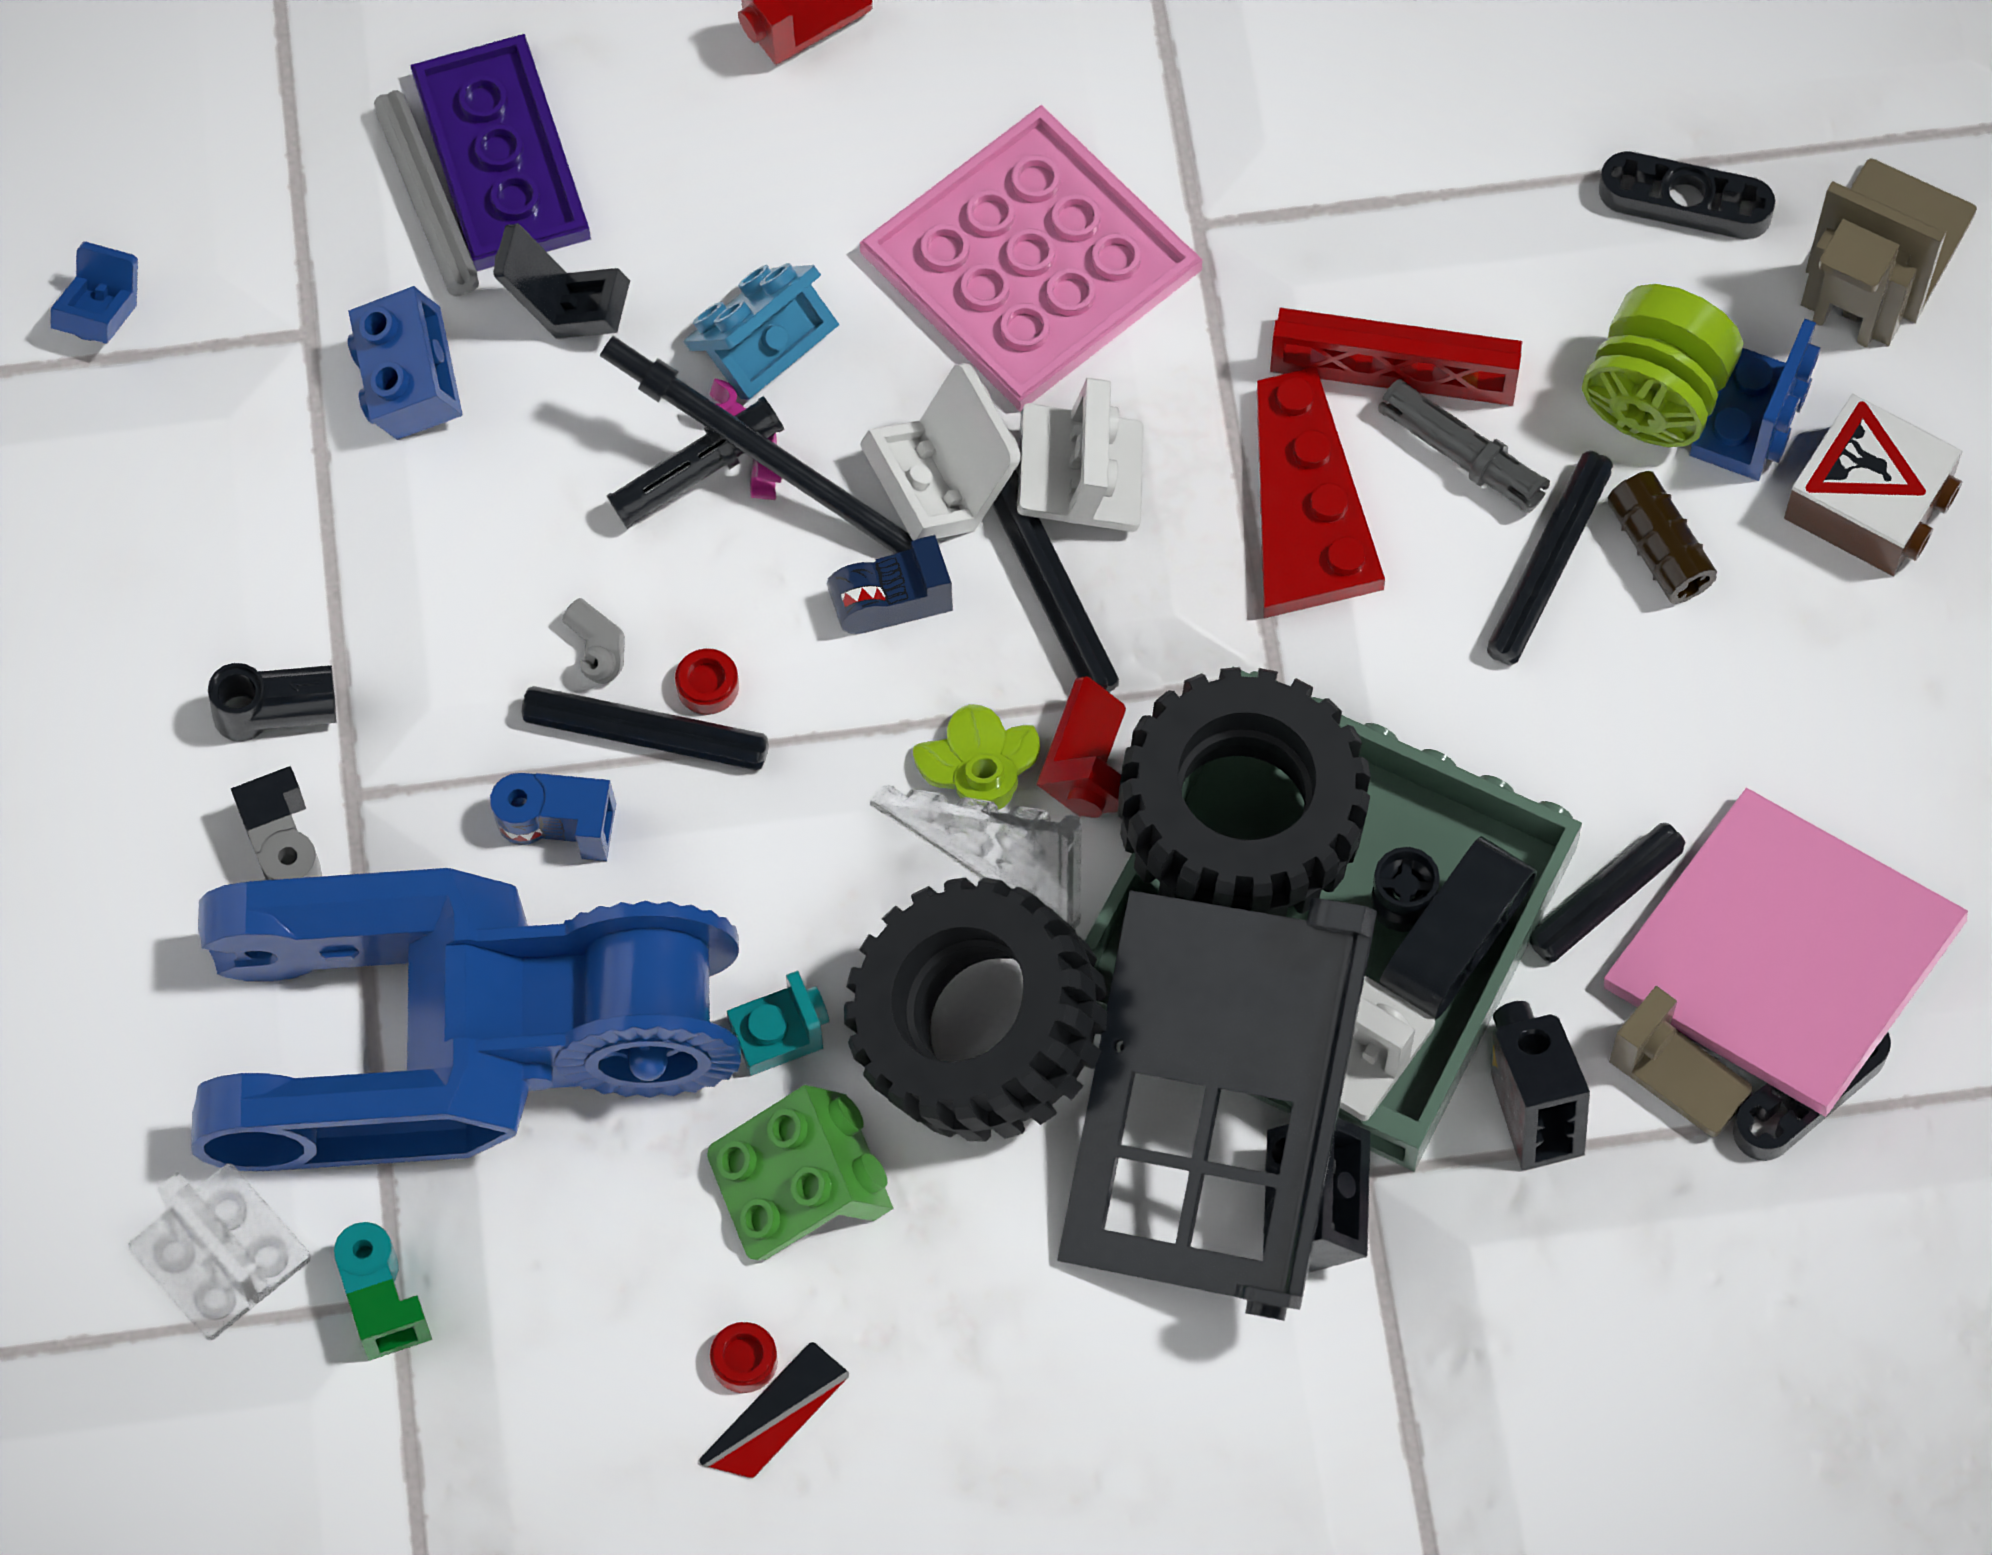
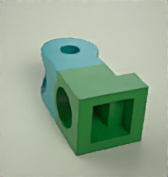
M370 1222L354 1223L345 1228L336 1239L334 1246L335 1261L368 1361L432 1340L418 1295L400 1300L394 1282L399 1271L398 1258L386 1230Z

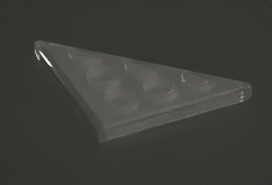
M882 785L870 800L872 807L981 880L986 877L1002 880L1011 889L1020 886L1036 895L1074 929L1080 924L1082 821L1077 815H1065L1061 822L1051 821V817L1046 810L1013 806L1008 813L999 812L996 804L991 801L965 797L960 798L956 804H948L947 799L942 793L911 789L905 795L893 785Z

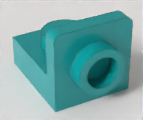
M798 970L786 975L787 988L726 1010L728 1022L733 1034L740 1042L741 1054L750 1076L824 1049L821 1026L830 1023L829 1015L817 986L806 989Z

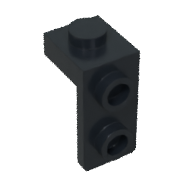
M508 224L505 226L501 244L495 256L493 270L494 277L556 339L618 332L631 281L619 268L567 273L520 224Z

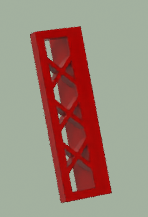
M1280 307L1278 320H1275L1270 372L1286 374L1317 367L1320 379L1388 389L1395 381L1402 379L1409 386L1423 394L1513 406L1523 341Z

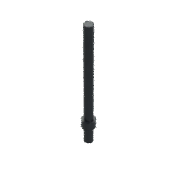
M614 335L609 339L599 356L639 382L638 390L658 403L663 398L896 554L911 549V541L913 540L907 531L676 378L679 371L659 358L652 362Z

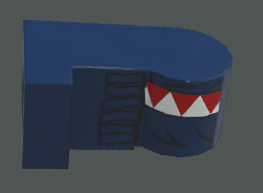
M935 535L911 541L910 550L875 559V562L872 563L859 562L842 567L835 571L826 583L840 626L847 633L871 632L953 611L952 582Z

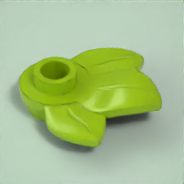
M968 704L958 709L952 715L947 726V739L915 744L913 747V758L921 776L930 785L939 788L955 789L958 796L975 811L994 812L1002 809L1011 801L1018 786V775L1036 763L1041 747L1034 725H1020L1005 730L1000 718L990 708L982 705Z

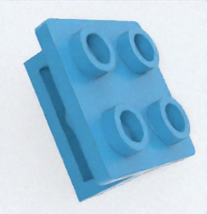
M786 263L772 269L768 265H763L747 275L738 284L742 293L726 306L723 302H718L697 316L693 321L696 330L685 338L683 342L690 351H706L728 383L733 386L739 398L745 400L751 399L840 324L811 285L821 276L815 265L792 266L790 263Z

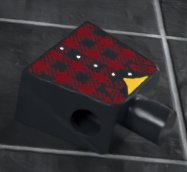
M1512 1001L1502 1005L1493 1014V1020L1497 1029L1493 1031L1491 1075L1521 1170L1524 1171L1584 1156L1590 1090L1559 1017L1548 1014L1535 1018L1530 1004L1526 1001Z

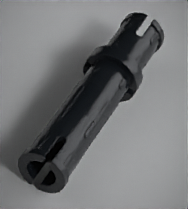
M764 396L735 415L736 418L766 438L784 430L780 419ZM705 427L703 428L706 433L705 435L664 461L659 462L653 468L614 493L607 494L606 497L628 529L639 519L681 495L685 490L726 465L730 470L740 464L738 457L744 454V452Z

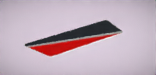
M809 1343L700 1458V1464L732 1474L754 1478L848 1379L849 1372L816 1343Z

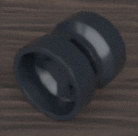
M1400 847L1385 853L1378 861L1373 879L1374 886L1371 894L1372 909L1377 911L1376 918L1387 928L1399 932L1410 931L1437 894L1440 882L1439 870L1431 856L1420 849ZM1394 893L1400 897V900L1394 896Z

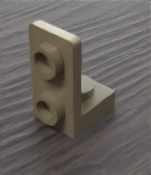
M1655 986L1617 1032L1609 1062L1709 1136L1716 1137L1738 1112L1741 1105L1750 1097L1753 1089L1752 1085L1671 1025L1677 1000L1658 986Z

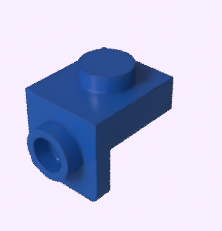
M82 242L76 250V277L51 307L50 328L76 335L83 340L108 344L137 306V257L130 253L94 243Z

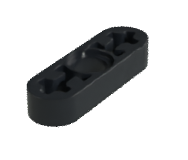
M1631 151L1619 152L1609 157L1603 165L1599 183V195L1602 202L1615 212L1739 239H1753L1762 235L1770 226L1775 208V196L1772 189L1760 179ZM1623 175L1635 177L1631 190L1620 188ZM1654 180L1662 181L1658 198L1651 196ZM1687 184L1696 187L1702 193L1704 199L1697 205L1683 206L1672 199L1670 191L1678 185ZM1715 193L1722 194L1719 211L1712 209ZM1742 200L1753 203L1751 216L1739 213V206Z
M1889 1032L1883 1037L1827 1117L1882 1070L1891 1048ZM1766 1083L1741 1105L1734 1123L1733 1136L1736 1145L1745 1155L1755 1160L1769 1161L1783 1155L1826 1117ZM1781 1102H1783L1789 1112L1779 1120L1774 1133L1776 1138L1767 1132L1759 1137L1752 1134L1751 1131L1755 1122L1753 1117L1755 1116L1758 1120L1765 1122L1779 1111Z

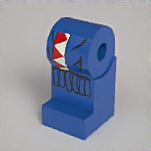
M513 773L501 778L494 785L490 794V806L501 835L509 842L518 845L532 844L541 839L577 842L582 859L607 862L617 804L610 780L541 773Z

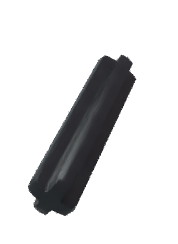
M1669 823L1658 824L1532 931L1530 945L1534 951L1546 962L1552 963L1557 961L1683 853L1685 840L1682 835Z

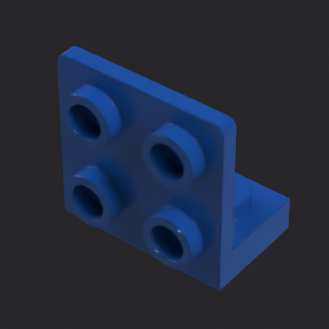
M1804 318L1786 363L1742 348L1741 356L1726 386L1717 392L1718 397L1712 414L1707 417L1706 425L1700 438L1692 443L1689 456L1757 481L1760 480L1768 460L1776 463L1780 462L1791 434V423L1795 413H1800L1812 383L1813 378H1811L1820 354L1821 347L1811 344L1816 322Z

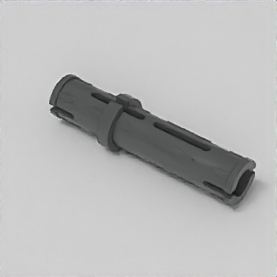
M1398 379L1382 397L1383 400L1389 403L1387 404L1383 401L1379 404L1378 411L1381 414L1399 423L1419 439L1468 471V478L1479 487L1483 486L1484 483L1526 513L1533 511L1544 498L1546 493L1540 489L1547 490L1549 488V479L1544 476L1542 477L1510 455L1506 444L1497 438L1492 442L1481 436L1436 403L1421 395L1404 380Z

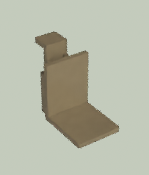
M1868 159L1851 189L1832 181L1826 191L1805 271L1809 275L1801 306L1814 311L1812 321L1816 322L1819 326L1824 325L1834 305L1844 309L1842 316L1856 322L1858 316L1863 318L1857 342L1867 348L1871 340L1874 339L1889 346L1900 327L1902 317L1914 323L1917 322L1973 221L1977 211L1976 205L1876 159Z

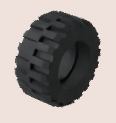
M1240 667L1220 669L1219 680L1208 682L1206 675L1201 673L1184 680L1181 696H1178L1172 690H1168L1154 702L1152 716H1142L1132 732L1131 747L1125 750L1118 796V817L1122 819L1120 836L1125 852L1135 853L1134 869L1143 882L1151 883L1157 879L1160 882L1158 895L1283 917H1286L1287 910L1291 906H1294L1298 913L1304 914L1309 910L1311 898L1320 899L1322 890L1333 892L1344 879L1347 864L1353 863L1358 851L1370 801V795L1367 794L1371 779L1368 760L1361 756L1359 757L1362 741L1354 726L1346 725L1342 728L1339 727L1342 715L1340 708L1329 698H1324L1320 703L1311 698L1313 686L1297 678L1294 679L1291 686L1276 681L1278 671L1259 668L1257 677H1242ZM1230 756L1252 757L1277 767L1293 781L1303 798L1304 811L1301 818L1294 825L1277 835L1256 840L1235 839L1211 830L1193 815L1182 797L1183 783L1193 771L1215 759Z
M963 877L947 880L944 883V892L937 893L930 886L911 895L913 905L904 911L895 905L881 918L887 926L877 938L868 934L859 949L866 956L861 968L853 966L850 969L846 987L855 993V999L844 1004V1025L856 1033L850 1036L848 1041L854 1060L865 1067L863 1076L890 1103L915 1121L924 1124L933 1132L949 1138L959 1134L967 1141L986 1142L991 1137V1129L1004 1139L1023 1134L1025 1131L1023 1122L1030 1118L1042 1125L1057 1114L1053 1104L1065 1095L1072 1101L1084 1085L1076 1079L1084 1066L1090 1069L1095 1068L1102 1051L1093 1044L1095 1034H1102V1031H1106L1107 1011L1096 1002L1104 1000L1107 996L1104 976L1094 968L1097 958L1089 945L1076 934V930L1036 895L1020 886L1011 889L1002 880L986 877L979 880L978 885L975 886L970 880ZM1001 958L1015 960L1019 964L1022 973L1023 997L1018 1015L1010 1030L991 1049L974 1058L951 1062L937 1059L932 1048L930 1027L934 1007L944 988L956 975L976 963Z

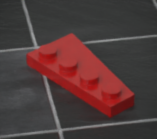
M1317 367L1257 380L1256 403L1264 619L1383 591L1385 576Z

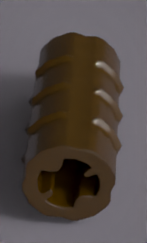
M1640 472L1624 480L1611 491L1607 497L1608 505L1622 525L1621 531L1627 533L1637 549V556L1643 558L1653 574V580L1658 582L1670 603L1679 604L1686 602L1703 593L1717 579V570L1704 552L1703 544L1697 541L1688 527L1687 519L1681 516L1672 502V494H1667L1654 472Z

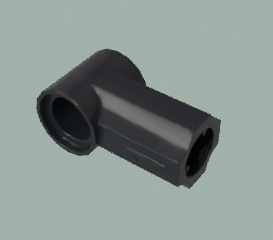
M231 663L215 671L209 680L207 691L215 728L222 736L230 740L246 741L254 739L264 729L337 723L332 665L257 671L254 667L244 663ZM238 696L252 699L251 703L241 708H231L225 705L230 699Z

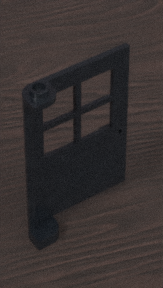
M1130 890L1106 1009V1031H1102L1099 1049L1102 1051L1094 1070L1057 1261L1247 1300L1245 1313L1285 1321L1287 1308L1301 1310L1377 916L1376 910L1362 905L1311 898L1307 920ZM1123 1041V1043L1120 1045L1121 1052H1118L1116 1048L1118 1042ZM1135 1073L1206 1086L1192 1158L1122 1145ZM1221 1089L1293 1102L1279 1175L1208 1161ZM1119 1158L1189 1171L1175 1243L1105 1230ZM1205 1174L1276 1188L1263 1261L1191 1247Z

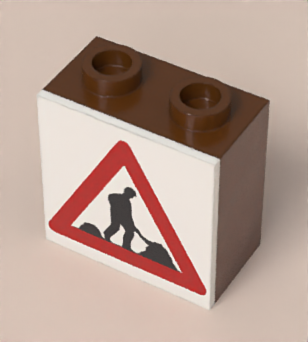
M1852 393L1793 485L1784 519L1894 577L1906 557L1915 562L1920 557L1934 528L1926 525L1934 511L1937 510L1946 514L1955 500L1963 483L1962 480L1954 477L1963 450Z

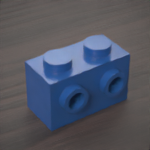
M415 286L348 310L353 333L348 336V348L353 361L360 368L364 387L359 390V403L363 414L371 424H376L398 440L463 416L442 312L438 304Z

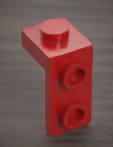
M741 0L742 10L738 11V19L749 39L753 43L758 42L773 63L777 65L867 14L873 9L872 0Z
M1090 677L1075 679L1036 785L1077 816L1098 818L1105 813L1118 812L1121 774L1109 766L1107 761L1126 707L1124 703Z

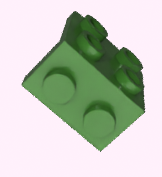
M803 1085L710 1145L707 1152L708 1161L744 1251L750 1259L767 1260L838 1215L875 1221L894 1209L885 1188L888 1183L886 1172L878 1159L871 1154L861 1130L864 1126L862 1114L847 1094Z

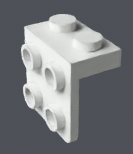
M969 363L953 366L919 421L869 429L860 443L862 450L912 540L935 535L937 539L974 532L1020 463V450L1015 437L1009 432L993 404L986 386L980 381L974 368Z

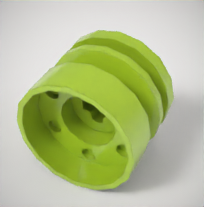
M1661 284L1640 285L1625 295L1610 324L1608 340L1600 344L1596 352L1595 361L1589 365L1584 375L1581 389L1589 406L1604 421L1622 433L1645 443L1664 447L1688 446L1700 438L1705 428L1707 417L1712 414L1718 397L1717 392L1726 386L1741 356L1744 342L1738 327L1730 318L1704 298L1678 287Z

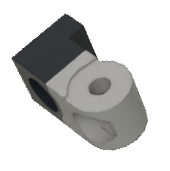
M291 765L230 788L265 880L322 876L321 865L313 843L309 837L298 832L292 818V814L305 810L306 806Z

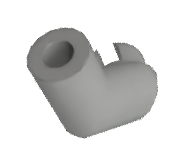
M578 598L566 609L562 622L586 640L584 660L580 659V668L584 676L598 684H606L613 681L623 669L625 636L621 628L584 599Z

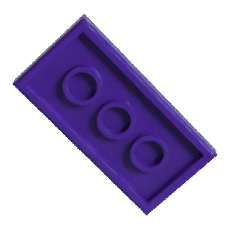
M525 33L410 65L412 77L476 271L495 266V256L499 250L505 226L508 224H520L546 252L591 240L590 228Z

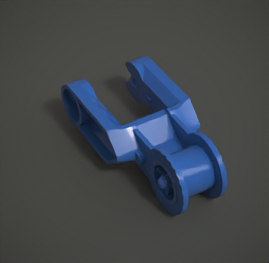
M452 868L248 881L220 886L208 891L199 900L198 934L201 940L202 949L209 950L215 963L217 975L225 978L272 982L296 978L319 969L408 964L407 1071L292 1078L269 1073H238L218 1076L200 1083L197 1087L195 1104L192 1111V1154L202 1162L219 1168L239 1171H278L470 1158L517 1135L529 1091L580 1086L584 1090L595 1089L603 1095L616 1093L624 1097H630L638 1094L648 1098L660 1094L676 1096L684 1091L696 1093L704 1087H715L722 1080H729L732 1074L739 1070L741 1063L740 1042L732 1032L710 1022L709 977L727 969L737 959L739 954V935L736 926L731 925L727 917H719L712 910H701L692 904L680 906L671 901L659 904L646 900L635 904L620 902L611 907L598 906L590 912H579L573 919L565 920L563 924L528 926L516 886Z

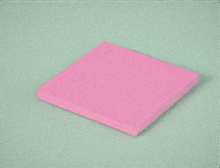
M1042 105L860 241V253L1020 412L1025 404L1034 402L1202 271V259Z
M1746 787L1604 977V988L1638 1008L1653 988L1658 986L1677 1000L1671 1025L1677 1031L1827 1117L1967 922L1968 910Z

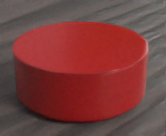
M710 648L695 650L686 655L678 664L675 673L677 694L682 704L689 710L704 715L716 714L727 709L735 701L739 692L738 671L734 661L724 652Z
M737 1322L728 1325L716 1335L710 1348V1361L714 1376L722 1386L733 1392L750 1393L757 1391L771 1381L777 1370L778 1356L774 1339L766 1329L755 1323Z

